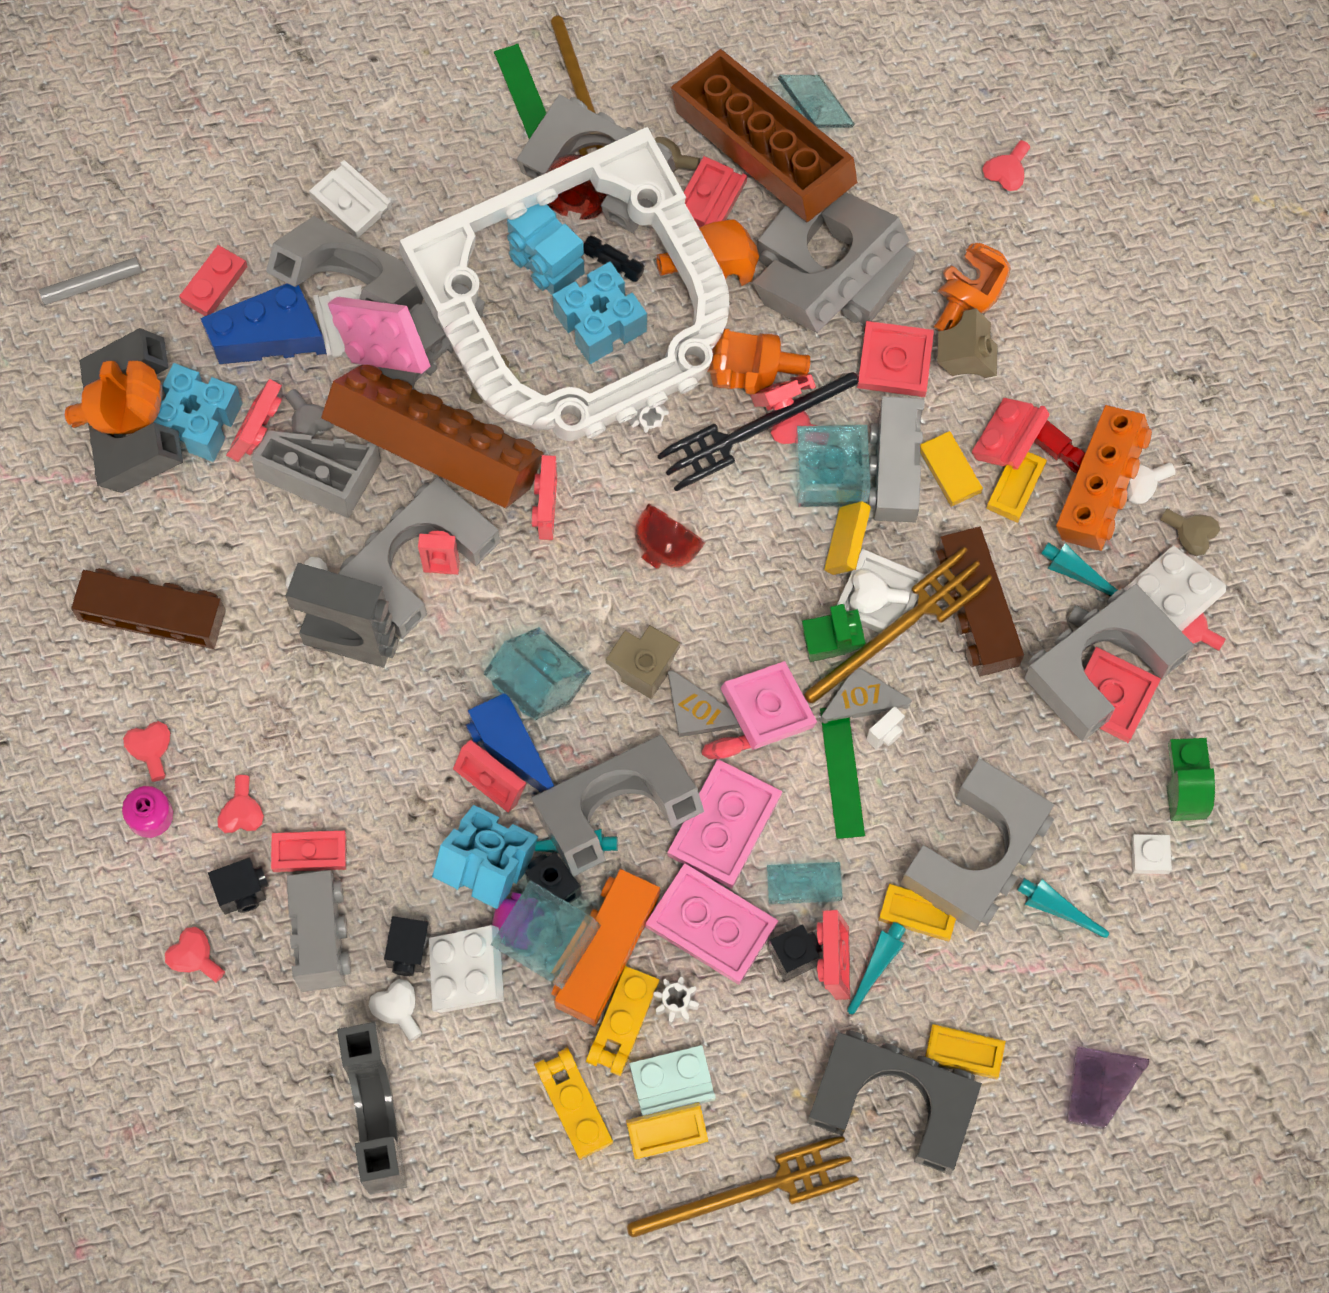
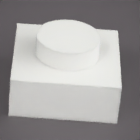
M893 707L869 729L866 741L875 750L884 743L890 746L903 733L901 727L905 716L896 707Z
M1134 834L1132 836L1133 873L1169 874L1172 871L1170 835Z

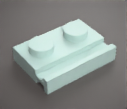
M702 1045L629 1063L642 1116L698 1102L702 1104L716 1099Z

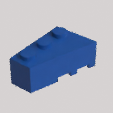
M286 283L200 318L219 364L260 361L262 357L283 355L284 358L295 357V354L316 352V355L327 354L323 336L299 285L294 287Z

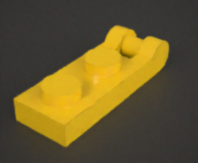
M625 966L595 1041L591 1046L586 1063L596 1067L598 1064L611 1068L610 1072L618 1076L623 1074L660 979ZM608 1041L620 1046L617 1055L604 1050Z
M567 1047L557 1052L558 1056L547 1062L543 1059L534 1063V1067L578 1159L581 1160L612 1145L613 1140ZM565 1069L569 1079L556 1085L552 1075Z

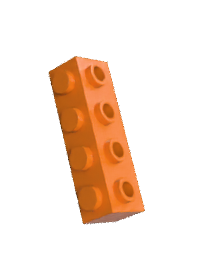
M1105 405L1056 524L1062 541L1102 551L1105 541L1112 538L1115 530L1114 519L1118 509L1122 510L1125 506L1129 481L1137 476L1140 466V454L1142 449H1147L1151 441L1152 430L1148 426L1145 414Z
M622 869L619 870L616 878L610 876L606 881L601 893L605 900L599 911L593 909L584 928L589 932L583 944L577 941L568 959L572 966L567 976L562 974L559 976L551 995L556 997L554 1000L556 1009L596 1027L645 928V923L651 916L660 897V887Z

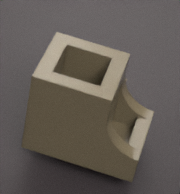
M977 309L964 311L961 321L955 327L938 332L937 363L951 376L962 374H975L983 378L997 376L998 345L991 339V322Z
M651 625L648 626L641 639L625 630L607 656L606 664L618 672L621 676V682L652 700L667 677L668 671H670L671 663L680 648V642Z

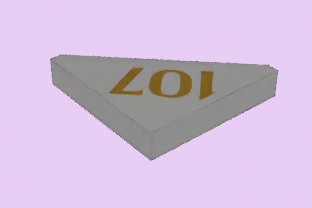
M859 667L848 676L821 716L820 721L825 724L828 721L852 717L853 719L880 714L881 711L891 710L893 707L907 709L911 705L912 699Z
M668 671L679 737L740 728L730 708L675 671Z

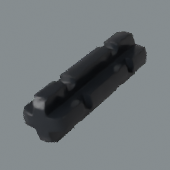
M588 236L583 243L584 254L591 258L597 257V261L603 265L611 262L619 274L624 272V277L633 282H637L644 272V265L635 259L629 260L627 254L607 243L602 245V240L595 236Z

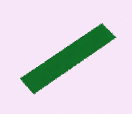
M519 44L496 50L494 54L530 139L546 115V110Z
M820 708L821 716L827 708ZM850 717L828 721L825 724L822 722L836 839L864 837L865 830Z

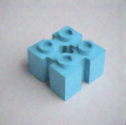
M538 203L527 208V212L519 218L507 219L509 233L507 239L510 246L509 256L518 267L522 268L524 266L527 270L530 269L533 272L531 278L542 291L546 289L552 295L570 285L585 273L584 260L581 258L584 255L583 241L566 224H562L556 218V213L548 205L540 206Z
M611 262L587 274V284L579 287L575 281L552 294L555 316L567 333L575 330V344L589 364L613 352V342L620 338L625 345L647 332V312L633 293L625 296V281Z
M173 363L162 385L166 397L164 401H161L158 417L153 423L177 430L180 441L185 443L188 453L214 462L225 441L222 426L225 424L232 427L243 404L238 388L235 385L211 377L208 384L203 383L199 372Z
M473 805L461 819L458 830L453 829L440 845L432 877L457 890L460 887L466 886L473 890L471 897L498 909L509 895L512 884H517L529 869L528 865L531 863L538 836L514 824L508 829L498 824V816Z

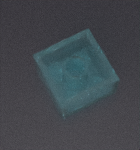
M867 425L797 426L795 456L798 507L846 506L861 501L868 504L871 489Z
M538 627L504 641L483 674L492 681L495 689L506 694L518 704L523 714L532 717L536 721L570 705L591 672Z
M530 880L490 945L562 990L601 927V924L593 917Z

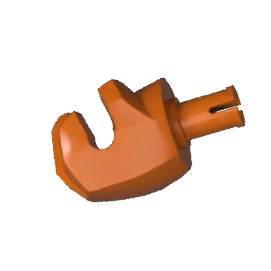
M735 219L713 222L700 227L699 230L702 232L704 239L721 267L725 280L729 275L736 274L741 286L751 282L759 259V253L747 230ZM668 253L656 255V264L660 276L678 272Z
M973 243L967 247V252L962 258L971 268L976 270L977 277L975 280H970L952 265L944 269L942 273L946 283L938 292L946 297V300L949 302L934 325V329L937 331L951 329L961 321L964 311L977 309L981 314H984L997 302L1004 290L1011 270L1007 259L1000 251L982 243Z
M724 328L719 341L712 349L713 358L707 371L711 374L713 387L724 389L744 388L746 394L754 395L762 389L770 387L775 380L777 372L807 375L810 368V355L782 352L778 335L760 333L757 336L729 331L730 329Z
M128 361L127 375L122 373L117 362H103L99 374L100 379L84 387L81 403L66 407L65 419L69 425L72 424L73 428L89 423L95 430L105 434L134 433L152 424L158 417L162 401L161 381L158 380L155 370L141 361Z

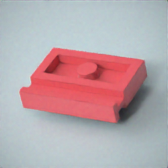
M703 156L684 190L686 196L685 204L697 226L702 227L709 223L727 219L747 182L746 174L740 175L734 172L733 168Z
M812 375L790 377L791 381L778 382L754 395H750L754 407H766L768 411L772 409L779 410L793 404L792 397L801 394V390L816 388Z
M1003 398L972 450L975 459L1004 467L1005 465H1011L1013 469L1018 470L1050 415L1045 406L1038 408L1034 407L1032 403Z
M542 455L541 474H535L534 495H539L538 506H533L532 527H538L540 540H553L558 476L556 456Z

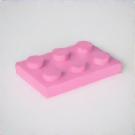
M336 297L328 303L333 316V323L340 333L345 346V352L350 358L351 363L420 374L431 367L408 306Z
M717 759L699 793L704 812L683 822L667 852V856L682 864L686 863L700 873L732 889L782 796V791Z
M684 863L645 923V927L740 985L776 928L778 920Z

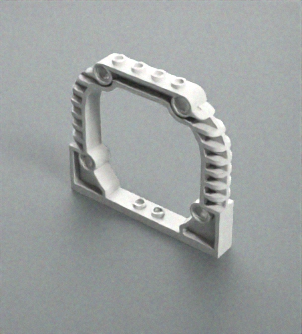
M648 127L400 240L399 253L436 323H440L481 399L493 411L504 417V419L512 423L531 427L532 429H553L555 435L565 441L577 440L585 435L588 439L593 438L604 432L606 425L616 420L619 424L624 423L635 417L637 410L647 405L650 409L658 407L668 400V395L677 391L680 394H684L699 385L698 381L705 377L713 358L712 349L724 331L729 314V292L723 271L685 204L686 196ZM591 180L596 191L609 194L628 203V215L633 222L639 225L653 226L688 289L694 308L693 326L681 331L673 338L664 359L591 394L580 388L567 387L545 396L521 384L505 365L474 306L478 298L479 279L477 274L467 267L474 249L476 236L474 233L505 218L509 220L519 218L527 212V208L538 203L540 206L547 205L554 201L558 194ZM648 199L654 206L650 208L643 207L638 203V200ZM457 284H464L469 287L470 291L466 294H458L452 287ZM687 355H696L700 358L702 364L693 366L686 361L685 357ZM567 413L573 414L578 418L579 423L567 425L562 421L561 416Z

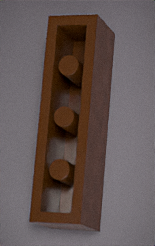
M981 526L940 536L937 550H934V559L937 567L963 547L967 548L966 553L949 569L955 577L975 561L980 563L971 576L961 583L967 591L988 575L992 576L989 584L977 596L957 611L958 614H955L958 632L960 635L965 634L969 645L966 647L969 665L971 667L976 666L979 677L1019 667L1023 660L1024 652ZM956 589L949 593L955 601L961 597Z
M100 568L95 569V572L83 569L71 606V610L78 621L214 650L226 612L221 598H218L212 592L199 590L197 593L184 591L181 586L172 583H164L163 586L150 584V581L139 576H130L129 579L117 577L115 573Z

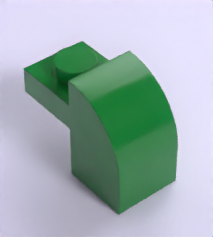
M840 604L830 607V615L802 621L809 662L845 655L862 648L866 644L858 609L846 611L845 605Z
M1207 738L1170 739L1168 750L1172 779L1166 786L1170 820H1205L1212 813L1215 800L1214 768H1210Z

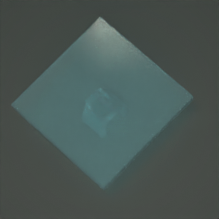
M820 75L778 76V80L796 103L794 109L803 114L817 128H852L855 125Z

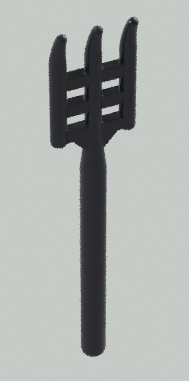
M850 372L794 400L793 404L779 410H774L738 428L729 435L718 432V426L712 424L671 444L657 457L661 460L672 453L684 449L687 457L681 459L666 471L667 475H671L692 464L696 473L686 477L674 487L675 491H679L733 464L735 458L730 455L733 444L745 441L857 385L859 382L858 375ZM711 435L715 443L707 446L704 438ZM697 442L701 450L694 453L690 445ZM720 451L724 459L716 462L712 454ZM706 458L710 466L702 469L698 461Z

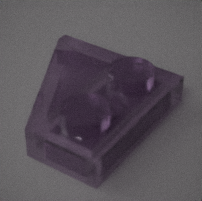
M1077 1047L1075 1049L1066 1123L1104 1130L1141 1074L1148 1067L1149 1059Z

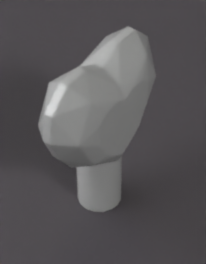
M296 389L290 390L286 394V399L295 410L292 416L293 433L312 435L313 438L318 431H327L333 428L334 424L321 418L324 407L316 404H307Z

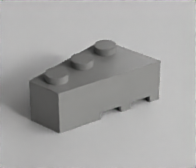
M457 284L452 287L458 294H466L470 291L463 284ZM478 297L474 306L482 319L485 301ZM426 302L415 304L409 312L431 367L422 374L379 367L383 375L392 379L404 380L410 383L414 390L415 382L425 372L431 376L437 370V366L433 363L446 350L451 354L454 352L440 323H436Z
M882 396L877 423H871L870 444H876V455H870L869 476H875V487H869L868 505L874 508V521L916 523L920 501V443L923 440L921 415L924 410L925 398Z
M271 430L267 431L251 458L256 478L346 518L350 517L381 463L379 446L371 442H367V445L346 443L345 439L334 438V441L313 439L312 435Z
M331 870L287 876L288 909L292 925L290 945L291 949H294L295 966H292L293 979L301 992L346 986L345 975L351 974L349 953H342L341 939L347 938V926L345 916L339 917L337 903L344 902L341 880L335 881Z

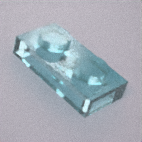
M840 862L767 865L769 904L842 901Z

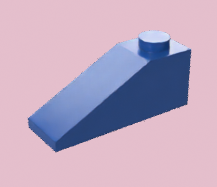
M507 692L468 710L470 723L465 724L474 743L480 742L483 749L539 792L542 793L554 787Z

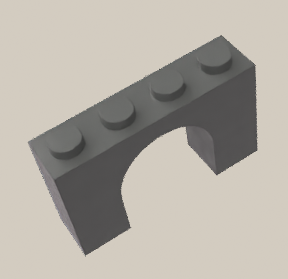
M141 328L79 360L83 390L89 383L100 379V369L102 363L106 361L117 362L122 373L127 375L128 361H141L153 368L156 375L169 368L164 337ZM88 423L97 486L123 493L183 463L179 432L177 430L152 423L126 436L125 434L101 433Z
M297 563L285 596L290 609L306 613L299 632L303 645L384 668L388 657H394L399 639L395 637L392 614L388 610L389 601L385 599L382 586Z
M375 1022L339 1028L337 1033L342 1066L350 1081L358 1123L360 1142L355 1143L360 1182L370 1195L407 1188L384 1039Z
M847 1030L846 1034L838 1032L807 1123L843 1136L857 1094L864 1085L873 1079L883 1076L903 1078L912 1083L921 1092L928 1111L927 1124L914 1162L950 1175L955 1169L982 1083L974 1081L975 1076L967 1071L953 1069V1072L938 1068L939 1063L928 1057L918 1056L916 1060L902 1055L903 1050L897 1046L882 1043V1046L879 1047L868 1043V1038L858 1032Z

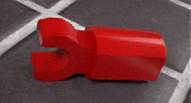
M1047 420L1034 443L1056 461L1058 459L1064 461L1066 466L1077 474L1085 452L1074 447L1072 440Z

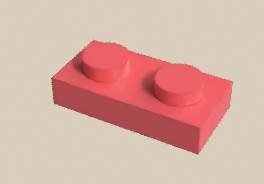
M217 245L180 294L181 303L204 316L214 313L248 267L246 260Z
M443 531L419 534L418 549L423 572L459 575L460 560L455 536H450L447 532Z
M472 740L468 741L461 748L453 770L509 813L518 804L526 782Z
M345 830L272 833V871L346 870Z

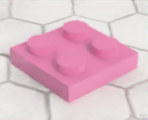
M785 661L726 681L720 688L752 750L812 729L817 723Z

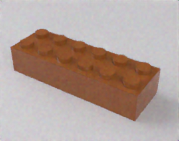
M719 49L671 86L676 112L806 223L858 183L854 157L722 49Z
M362 364L334 380L321 416L322 419L503 508L509 507L532 488L535 474H537L542 455H544V452L536 449L535 445L530 441L515 439L505 434L501 427L494 424H484L474 419L470 412L463 409H453L443 404L442 399L431 394H422L412 389L410 383L387 377L382 374L379 368L372 365Z

